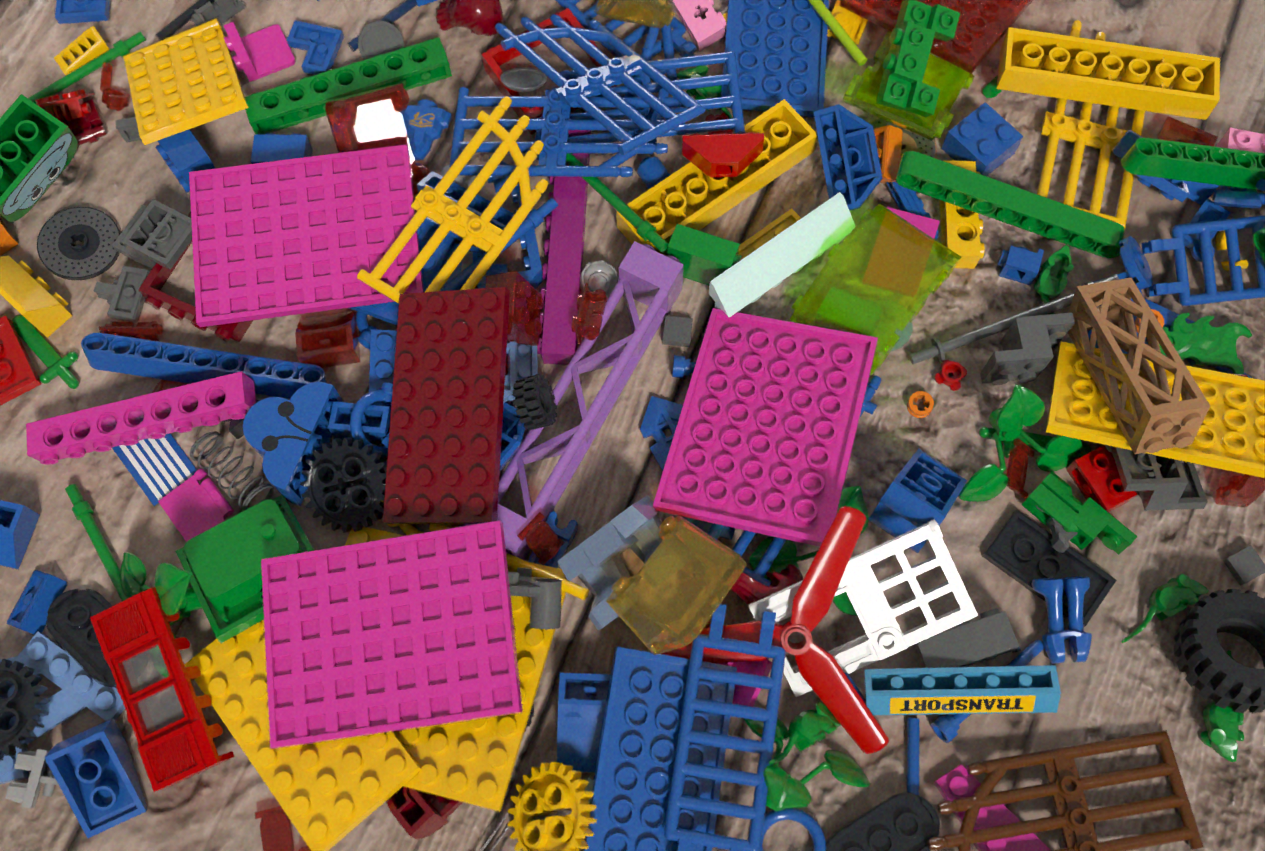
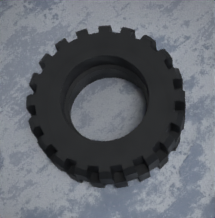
M1227 589L1226 592L1224 590L1211 592L1209 596H1204L1198 600L1176 630L1174 636L1176 643L1173 645L1175 657H1180L1176 662L1179 671L1186 673L1185 680L1191 687L1195 686L1200 691L1198 693L1204 699L1209 697L1214 700V705L1223 709L1229 706L1232 707V711L1245 713L1247 710L1251 713L1263 712L1265 710V597L1261 598L1257 592L1250 590L1241 593L1240 589ZM1217 633H1231L1248 641L1260 654L1264 669L1250 668L1233 660L1221 647Z

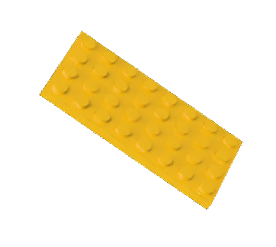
M1061 341L1057 353L1046 433L1132 450L1075 345ZM1095 348L1094 354L1101 358L1099 348ZM1111 355L1113 365L1118 367ZM1147 360L1155 373L1153 362ZM1186 365L1210 404V408L1192 445L1184 448L1163 449L1155 453H1145L1265 478V381ZM1165 369L1170 394L1172 395L1175 374ZM1100 370L1106 380L1105 373ZM1139 370V376L1145 379L1141 370ZM1117 381V385H1118V389H1119V394H1120V390H1121V385H1122V383L1119 382V381ZM1127 394L1125 410L1133 414L1129 394Z
M264 620L223 643L215 639L184 664L185 667L197 666L200 669L201 676L194 680L204 695L210 696L212 700L211 705L311 851H329L421 770L419 764L394 731L276 749L270 748Z

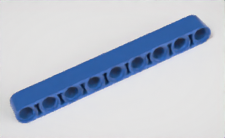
M91 333L85 336L81 342L89 365L97 370L189 384L242 371L254 381L255 394L291 399L292 395L306 384L313 382L327 383L324 370L317 365L105 333Z

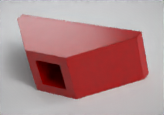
M718 133L716 135L691 134L682 136V155L710 178L737 177L762 153L764 133Z

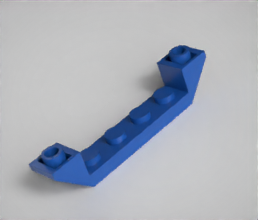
M501 161V163H500L499 165H509V164L505 163L504 161ZM490 176L488 183H494L495 192L497 193L509 176ZM518 183L511 193L513 203L519 202L520 207L521 196ZM533 227L520 237L522 249L527 248L528 256L523 257L525 271L509 273L511 284H506V288L510 290L509 300H514L515 304L525 305L544 280L535 229Z

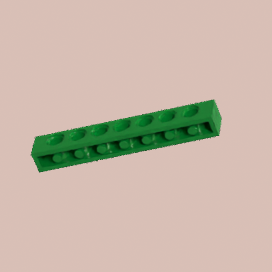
M440 37L412 46L402 47L386 54L376 55L373 58L360 62H353L350 65L334 70L331 69L318 75L305 77L292 83L279 85L266 91L253 93L245 97L248 106L245 110L255 134L264 135L452 77L442 42Z

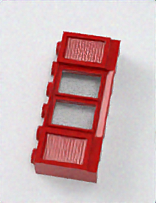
M151 587L90 617L104 658L111 668L117 684V691L125 706L127 719L132 725L138 742V750L154 792L178 784L235 757L233 751L218 755L213 739L222 735V727L218 723L207 726L202 710L211 706L212 700L207 694L196 697L191 681L200 677L201 671L197 666L185 667L180 652L188 649L190 642L186 637L174 638L169 624L179 619V613L177 612L174 615L164 613L156 587Z

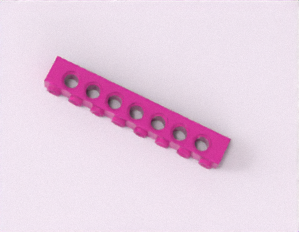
M241 371L27 423V456L40 461L41 464L51 465L58 463L60 459L81 458L86 453L94 451L106 452L110 451L112 447L119 445H135L140 440L148 438L161 439L165 437V434L173 432L185 433L191 431L194 427L202 425L215 426L220 421L227 419H244L249 409L256 404L254 381Z

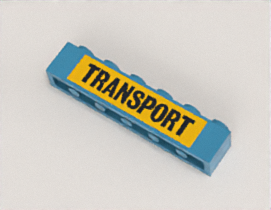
M1056 665L864 669L866 706L872 715L1057 713L1061 695Z

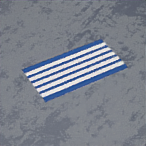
M170 433L165 434V437L161 439L148 438L140 440L135 445L112 447L153 506L157 505L160 499L193 476L197 471Z

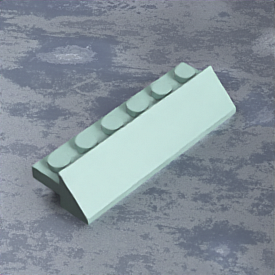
M839 192L711 280L709 295L715 301V308L723 310L730 318L735 313H739L748 304L757 301L765 292L777 287L785 278L801 270L805 264L818 258L828 248L840 243L848 234L856 230L857 228L844 196Z

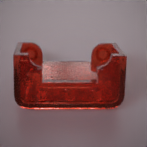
M403 83L326 102L325 110L338 153L407 144L410 156L414 195L418 194L417 184L430 174V171L421 163H415L401 111L407 109V104L409 103V95L406 89H404Z

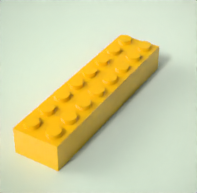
M1009 27L1000 47L997 89L1206 120L1220 101V58Z
M784 99L745 125V133H764L763 150L737 177L710 178L693 163L689 162L627 205L644 221H649L656 228V232L669 244L676 224L700 231L814 153L818 135ZM616 211L617 228L631 244L634 241L640 244H648L658 253L663 255L667 253V249L661 252L649 240L645 241L637 234V229Z

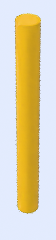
M215 18L123 56L124 61L134 54L140 53L144 55L150 53L155 47L160 45H166L167 47L175 45L182 37L189 36L195 38L201 36L202 31L205 29L215 28L217 30L221 28V24Z

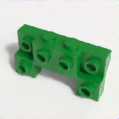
M904 0L902 2L896 27L890 35V50L883 62L884 73L876 99L877 104L905 110L923 117L934 115L940 89L922 83L934 37L945 42L953 39L960 12L939 4L932 7L917 0Z

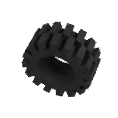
M542 374L516 380V383L513 385L515 389L513 391V396L515 397L513 403L517 406L515 411L517 415H520L519 420L521 423H524V427L528 428V430H534L553 425L556 421L555 417H557L555 411L557 405L554 403L555 396L551 393L552 387L551 385L548 386L549 381L544 379Z

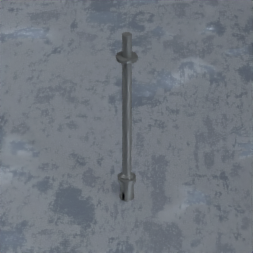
M1113 274L1096 282L1088 281L1083 285L1119 280V277ZM1075 293L943 342L934 337L931 339L932 346L909 354L912 364H916L935 356L940 362L944 361L946 352L1007 330L1017 317L1047 315L1071 306Z

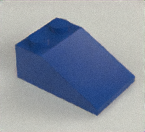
M114 718L57 743L44 757L87 838L95 836L148 810L128 744Z

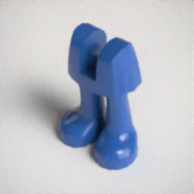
M1090 577L1032 579L1033 590L1045 597L1047 605L1048 630L1047 633L1042 635V639L1050 663H1064V639L1069 640V651L1072 661L1086 662L1090 651L1092 634L1084 632L1083 603L1084 595L1090 587ZM1063 589L1067 596L1069 630H1064Z

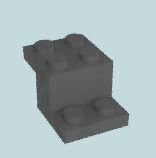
M153 199L148 206L143 204L112 247L117 252L150 269L158 263L171 270L192 241L191 218Z
M1073 313L1015 318L1001 340L1003 351H994L980 372L982 383L1003 385L1014 380H1019L1021 383L1036 380L1052 360V348H1055L1075 323Z
M1110 446L1124 491H1139L1145 511L1205 508L1207 499L1194 463L1147 453L1134 454L1132 450Z

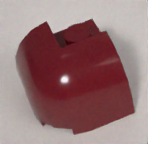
M407 787L400 788L386 801L390 812L408 835L414 839H423L438 831L449 822L447 817L463 803Z

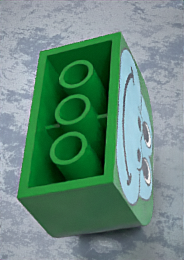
M22 94L0 118V216L9 222L19 220L32 209L68 166L77 149V139L69 127Z

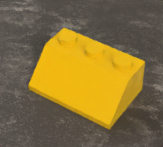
M9 255L0 257V294L48 338L72 317L65 309L68 303L58 293L53 295L48 293L47 291L51 287L38 276L36 279H33L30 275L34 271L22 260L16 263Z

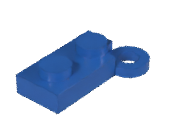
M1207 198L1189 223L1225 220L1231 212L1219 205H1214V202ZM1216 231V232H1210V233H1211V240H1212V238L1215 236V234L1217 233V231ZM1199 233L1184 235L1185 247L1191 249V255L1196 261L1202 262L1201 253L1199 252ZM1212 245V251H1213V256H1214V254H1215V249H1214V247H1213V245Z

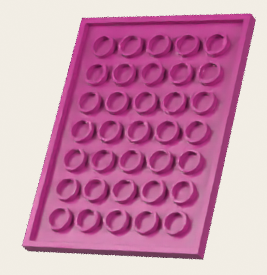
M713 308L653 507L660 512L820 547L838 512L878 338L738 312L729 318L723 310Z

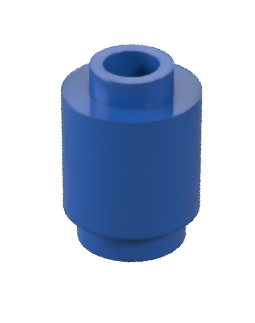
M658 157L643 159L639 163L637 174L648 189L671 175Z

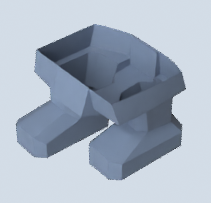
M648 495L631 505L558 560L568 581L577 576L595 595L588 617L598 631L628 610L644 595L629 575L620 554L630 548L643 561L644 579L652 590L682 569L694 557V554L687 545L672 540L657 515L660 511L653 507L654 502Z

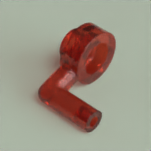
M103 62L100 82L101 101L107 104L106 107L109 109L123 110L124 107L129 106L130 94L111 87L113 64Z

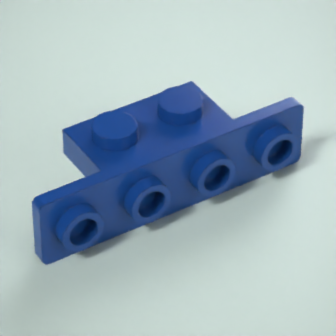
M1128 130L1113 149V153L1122 158L1135 141L1143 137L1132 130ZM1137 175V179L1142 184L1148 187L1151 185L1160 189L1159 192L1169 200L1175 198L1183 202L1188 197L1200 205L1219 187V185Z

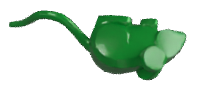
M707 65L680 71L677 73V78L688 79L711 75L706 74L709 69ZM722 85L687 89L686 94L690 97L695 96V100L721 97ZM725 107L719 108L721 111L724 112L728 119H733L732 115Z
M1064 245L1061 249L1054 252L1040 265L1042 271L1035 282L1034 290L1041 295L1044 304L1050 302L1049 298H1057L1068 282L1067 275L1074 268L1071 264L1072 259L1068 245Z
M1179 574L1176 578H1171L1167 584L1160 585L1151 592L1149 597L1150 608L1145 619L1139 627L1122 639L1121 642L1124 643L1140 633L1149 624L1154 614L1163 621L1181 612L1188 606L1197 603L1198 597L1208 593L1209 590L1201 583L1189 578L1186 574Z
M1228 650L1227 654L1233 659L1231 651ZM1213 700L1204 708L1203 720L1207 731L1201 732L1200 739L1223 758L1230 762H1235L1238 751L1236 741H1244V733L1239 730V725H1242L1244 722V713L1234 712L1232 707L1229 706L1223 709L1214 705L1215 701Z
M822 702L815 703L816 711L807 710L793 718L789 724L788 732L790 738L785 749L776 759L770 760L769 764L776 765L784 760L794 745L801 752L814 745L815 741H822L826 738L825 732L830 734L837 730L841 724Z

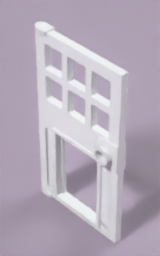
M935 519L850 558L835 596L845 591L847 592L866 634L828 651L835 658L843 672L847 674L978 616L942 539L943 535ZM928 539L935 556L910 567L903 550ZM895 554L903 570L878 582L870 565ZM940 565L947 582L922 593L915 576ZM908 580L915 596L893 607H889L883 591ZM802 581L749 604V610L752 612L755 620L761 621L763 611L776 613L775 623L791 617L793 599ZM952 591L959 608L934 618L928 602ZM920 606L927 622L902 633L895 617ZM785 656L783 673L795 697L813 690L800 675L798 665L791 667Z

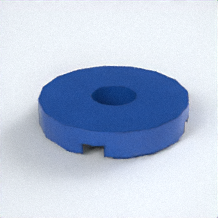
M1132 236L1120 240L1119 245L1124 246L1120 248V256L1128 275L1131 278H1137L1139 282L1135 284L1141 290L1152 286V272L1137 241Z

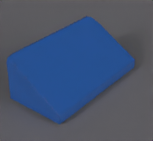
M35 570L6 624L34 635L37 632L42 633L46 626L48 609L51 603L64 592L67 582L51 574Z

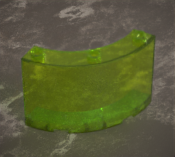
M888 29L874 55V67L868 65L861 76L854 75L843 97V102L933 142L936 137H941L944 129H948L954 117V114L951 112L963 89L969 90L975 75L971 74L974 65L969 63L967 68L964 69L929 54L922 83L940 89L935 112L932 116L923 117L905 110L877 104L876 99L884 73L883 62L891 46L889 40L892 30Z
M879 204L873 210L868 208L862 215L860 223L851 231L842 244L836 243L827 256L830 259L805 295H799L792 305V309L795 311L790 320L799 324L877 337L878 342L870 373L872 376L881 367L901 338L897 335V332L899 330L903 331L907 324L914 320L926 304L931 293L934 294L948 279L962 257L883 205Z

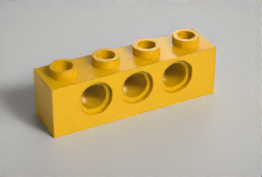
M944 160V162L980 174V172H976V161ZM939 200L942 268L975 269L979 259H983L985 250L984 243L980 242V235L983 231V219H979V214ZM959 236L965 237L967 240H963Z

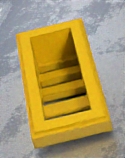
M92 26L56 55L54 59L66 76L110 49L95 27ZM70 59L72 63L68 66L65 61Z

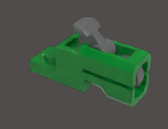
M1053 471L1021 504L1052 531V548L1061 553L1069 548V540L1083 550L1095 537H1098L1107 548L1119 555L1138 537L1090 497L1084 503H1081L1072 495L1071 486Z

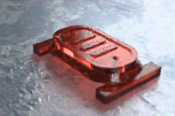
M1015 439L1014 445L1016 447L1010 451L1006 474L1008 477L1007 487L1023 499L1028 498V492L1023 489L1027 474L1028 455L1033 457L1035 451L1020 439Z
M541 512L529 522L517 537L521 541L526 538L527 545L539 558L538 563L544 565L557 554L564 541L561 538L558 539V536L547 522L542 521L545 516Z
M279 806L255 812V819L262 818L260 832L263 851H294L290 819L282 807Z

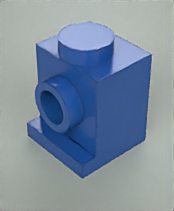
M1012 245L1008 251L1002 249L997 265L1001 266L999 276L1031 285L1039 272L1044 250L1038 249L1037 253L1025 247H1015Z

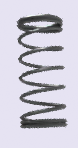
M208 432L193 444L190 450V457L194 461H198V465L201 468L208 469V476L210 478L218 479V486L221 489H228V495L231 499H239L238 504L243 511L250 508L247 507L250 500L263 489L270 488L262 501L271 499L274 487L271 484H262L263 476L251 480L239 497L231 495V488L242 484L251 476L254 469L253 466H247L233 478L229 487L221 485V478L232 474L241 466L243 456H237L229 461L222 469L219 477L211 474V468L222 464L231 456L233 446L221 449L213 457L209 467L201 464V460L211 456L223 443L224 438L219 432ZM217 435V437L211 439L202 448L198 457H194L195 450L204 440ZM217 439L213 447L203 454L208 445ZM231 448L230 453L222 461L212 466L214 460L224 450ZM241 458V461L233 470L222 475L233 461ZM251 468V471L243 480L233 485L240 474ZM261 478L260 483L253 490L243 495L254 481ZM246 497L241 505V498Z

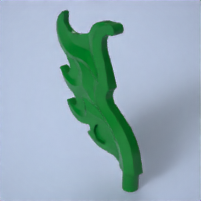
M1182 313L1173 320L1170 331H1168L1167 327H1163L1182 361L1193 359L1197 365L1223 366L1229 368L1233 374H1244L1243 364L1237 358L1236 342L1240 336L1252 337L1250 330L1246 326L1234 322L1222 327H1213L1209 322L1214 319V316H1204L1196 322L1188 324L1185 319L1190 314ZM1159 344L1161 354L1166 356V354L1164 353L1163 349Z

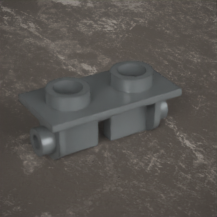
M214 0L213 4L208 2L198 10L195 9V14L192 15L191 20L198 26L217 18L222 25L244 10L246 6L240 0Z

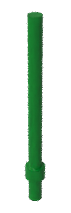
M138 32L125 41L119 40L113 44L114 47L28 99L36 104L35 100L56 95L119 56L123 58V56L130 54L129 50L145 42V37L141 32Z
M567 153L566 163L569 166H585L572 153ZM582 177L637 229V234L645 241L649 240L661 252L667 249L668 243L656 232V228L649 221H644L599 178Z
M76 484L67 486L65 490L73 504L72 511L76 519L81 520L121 601L128 599L122 590L120 569L92 516L94 511L90 503L84 500Z

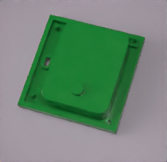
M280 495L273 500H264L187 541L184 547L175 552L184 570L192 572L190 583L216 638L220 643H223L264 620L261 559L314 551L285 497Z

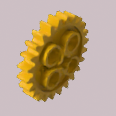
M541 763L540 767H532V775H523L525 785L516 784L519 795L511 796L510 798L515 803V808L508 809V813L514 815V819L508 822L507 825L515 829L510 835V839H518L514 850L579 851V849H588L589 846L585 841V837L594 836V833L588 827L589 824L596 823L597 821L595 818L590 817V812L597 807L596 805L589 804L588 800L592 798L594 793L585 791L589 783L588 780H580L581 772L573 771V766L563 765V763ZM572 810L569 815L546 817L545 820L531 821L536 816L555 815L558 811L568 812Z

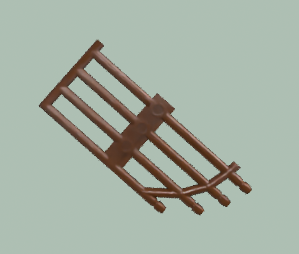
M1167 730L985 760L982 763H971L966 766L969 775H981L983 772L988 773L973 795L937 804L940 814L965 811L959 833L948 834L943 837H932L927 840L929 850L958 847V851H971L970 844L1061 828L1066 848L1053 851H1130L1188 840L1191 850L1204 848ZM1158 744L1163 760L1161 764L1079 777L1074 759ZM1043 764L1048 783L991 793L1007 770ZM1168 776L1173 795L1089 810L1083 790ZM1048 796L1053 798L1057 812L1056 816L973 830L980 808ZM1178 808L1183 827L1103 842H1098L1093 822Z

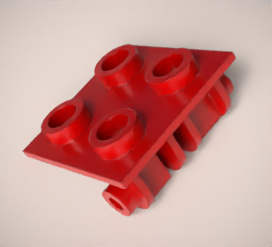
M82 89L61 94L63 99H60L59 95L35 100L39 107L63 122V114L67 121H70L71 117L72 119L87 117V114L91 113V109L88 103L83 102L82 98L95 94L94 92L86 94L85 90Z

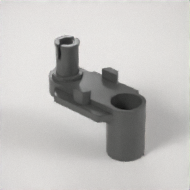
M517 568V572H508L510 595L530 597V627L535 629L560 628L562 580L532 577L531 568Z

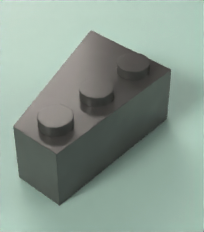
M998 608L980 614V620L971 623L967 620L948 631L940 632L918 642L926 667H969V665L984 660H993L996 656L1011 651L1012 653L1021 651L1006 612L999 613Z

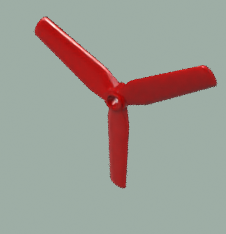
M844 506L839 509L793 599L791 620L783 625H774L772 645L783 647L786 652L795 656L800 675L863 753L873 754L883 749L888 744L889 738L835 658L814 642L811 632L829 611L866 522V516L860 510ZM761 621L723 626L722 637L758 643ZM710 628L658 635L654 642V653L690 659L693 637L696 634L709 635ZM793 632L804 634V638L799 643L790 642L788 637ZM704 647L702 661L730 663L764 661L769 658Z

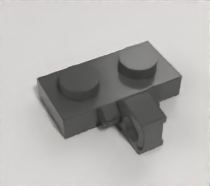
M123 266L119 279L114 280L113 284L96 282L94 292H96L99 298L106 299L107 303L110 304L107 315L111 319L138 323L145 297L138 289L150 273L149 270Z

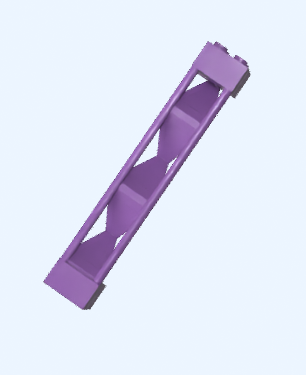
M634 241L620 264L619 281L552 391V395L555 396L554 403L558 405L573 380L581 417L580 425L534 448L532 447L544 427L529 430L520 444L519 450L514 454L499 479L497 521L500 520L503 523L507 553L526 560L549 514L558 503L659 326L675 303L682 290L684 264L677 258L670 255L665 256L656 252L648 244H640ZM624 294L632 335L586 357ZM634 299L649 306L641 321L638 317ZM614 366L587 411L579 374ZM561 455L532 505L524 464ZM518 471L526 511L525 518L499 504ZM464 524L463 526H469V525H475V524Z

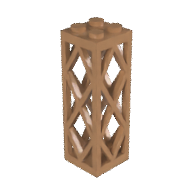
M1125 278L1077 286L1068 312L1073 313L1075 323L1068 331V334L1133 453H1155L1163 449L1184 448L1192 445L1210 408V404L1133 279ZM1132 315L1141 318L1138 337ZM1088 330H1091L1090 339L1088 338ZM1146 335H1147V340H1148L1149 346H1148L1147 344H1145V337H1146ZM1096 340L1098 342L1101 358L1094 354ZM1159 344L1163 349L1164 353L1166 354V356L1161 354ZM1121 349L1128 352L1127 359L1125 358ZM1111 355L1118 367L1113 365ZM1147 360L1153 362L1155 373ZM1165 369L1175 374L1172 395L1170 394ZM1100 370L1105 373L1106 380ZM1139 370H1141L1145 379L1139 376ZM1117 381H1119V382L1122 383V385H1121V390H1120V394H1119V389H1118ZM1127 394H1129L1133 414L1125 410Z

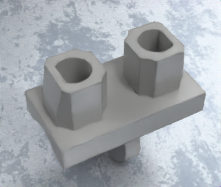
M37 749L36 752H18L14 769L31 771L28 783L10 782L6 799L22 803L21 807L35 808L42 783H45L42 796L52 797L54 786L59 784L50 768L48 775L44 776L47 767L44 757L50 750Z

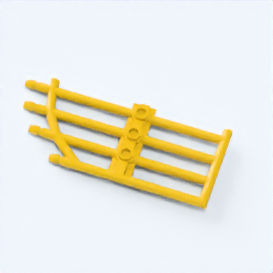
M1076 20L1073 22L1070 36L1080 37L1081 21ZM1099 32L1095 40L1105 41V33ZM1057 98L1054 113L1046 111L1042 123L1041 135L1048 136L1049 138L1037 195L1046 198L1048 196L1059 139L1074 142L1063 204L1074 207L1085 145L1099 148L1100 155L1090 209L1074 208L1119 223L1125 229L1135 174H1131L1124 169L1116 217L1100 213L1110 155L1127 132L1126 130L1116 128L1119 107L1109 106L1106 123L1101 125L1090 121L1093 103L1083 102L1080 118L1076 119L1064 115L1067 99ZM1135 110L1131 130L1141 136L1145 111Z
M505 96L501 99L490 115L483 110L479 113L477 120L483 123L436 187L432 189L426 185L418 193L411 205V208L417 211L372 272L368 273L361 269L357 275L358 280L399 304L400 294H404L449 231L463 238V240L425 292L440 291L473 245L487 253L460 290L476 288L548 186V182L545 179H541L532 191L530 186L529 167L542 151L543 142L537 140L530 147L531 150H528L525 156H523L516 142L523 133V130L528 126L530 118L523 115L510 132L498 123L505 114V111L510 107L511 98ZM492 131L502 140V143L456 203L444 196L445 192ZM510 152L517 167L481 216L468 210L469 204L506 154ZM519 183L521 206L504 230L490 223V221ZM428 217L440 226L394 288L380 280Z

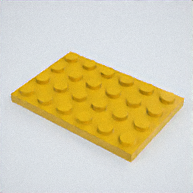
M215 28L205 29L202 31L201 36L195 38L189 36L182 37L175 45L169 47L160 45L155 47L150 53L144 55L140 53L134 54L124 61L139 136L144 145L248 108L231 53L223 38L225 35L221 28L217 30Z

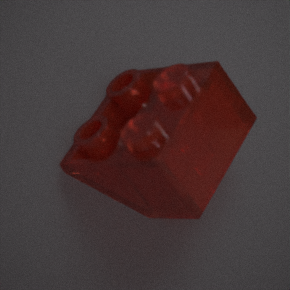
M517 271L486 276V288L506 287L510 290L507 341L538 346L539 335L542 332L540 321L541 309L544 305L542 295Z
M355 310L300 319L295 331L297 358L300 363L326 368L361 362Z

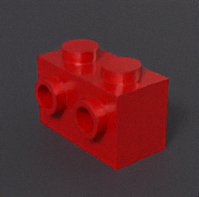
M1104 445L1076 459L1066 469L1085 499L1087 500L1090 497L1107 512L1122 506L1137 495L1136 491H1124L1114 456L1111 452H1108Z

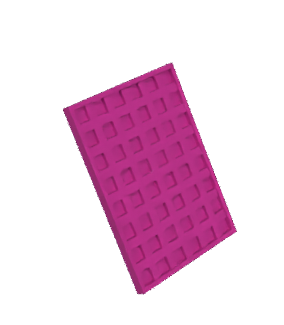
M407 144L189 172L196 323L199 327L395 302L358 280L357 275L361 269L368 273L372 272L416 213L411 208L414 202V193ZM418 231L415 232L380 279L393 288L420 253ZM422 269L404 294L424 292Z
M500 520L261 559L270 748L276 749L523 712L503 523Z

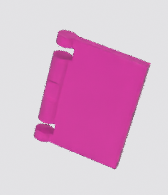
M203 468L197 470L193 476L158 501L186 542L226 521L225 518L234 513L233 508L211 478L205 479L201 484L198 482L207 476V472Z

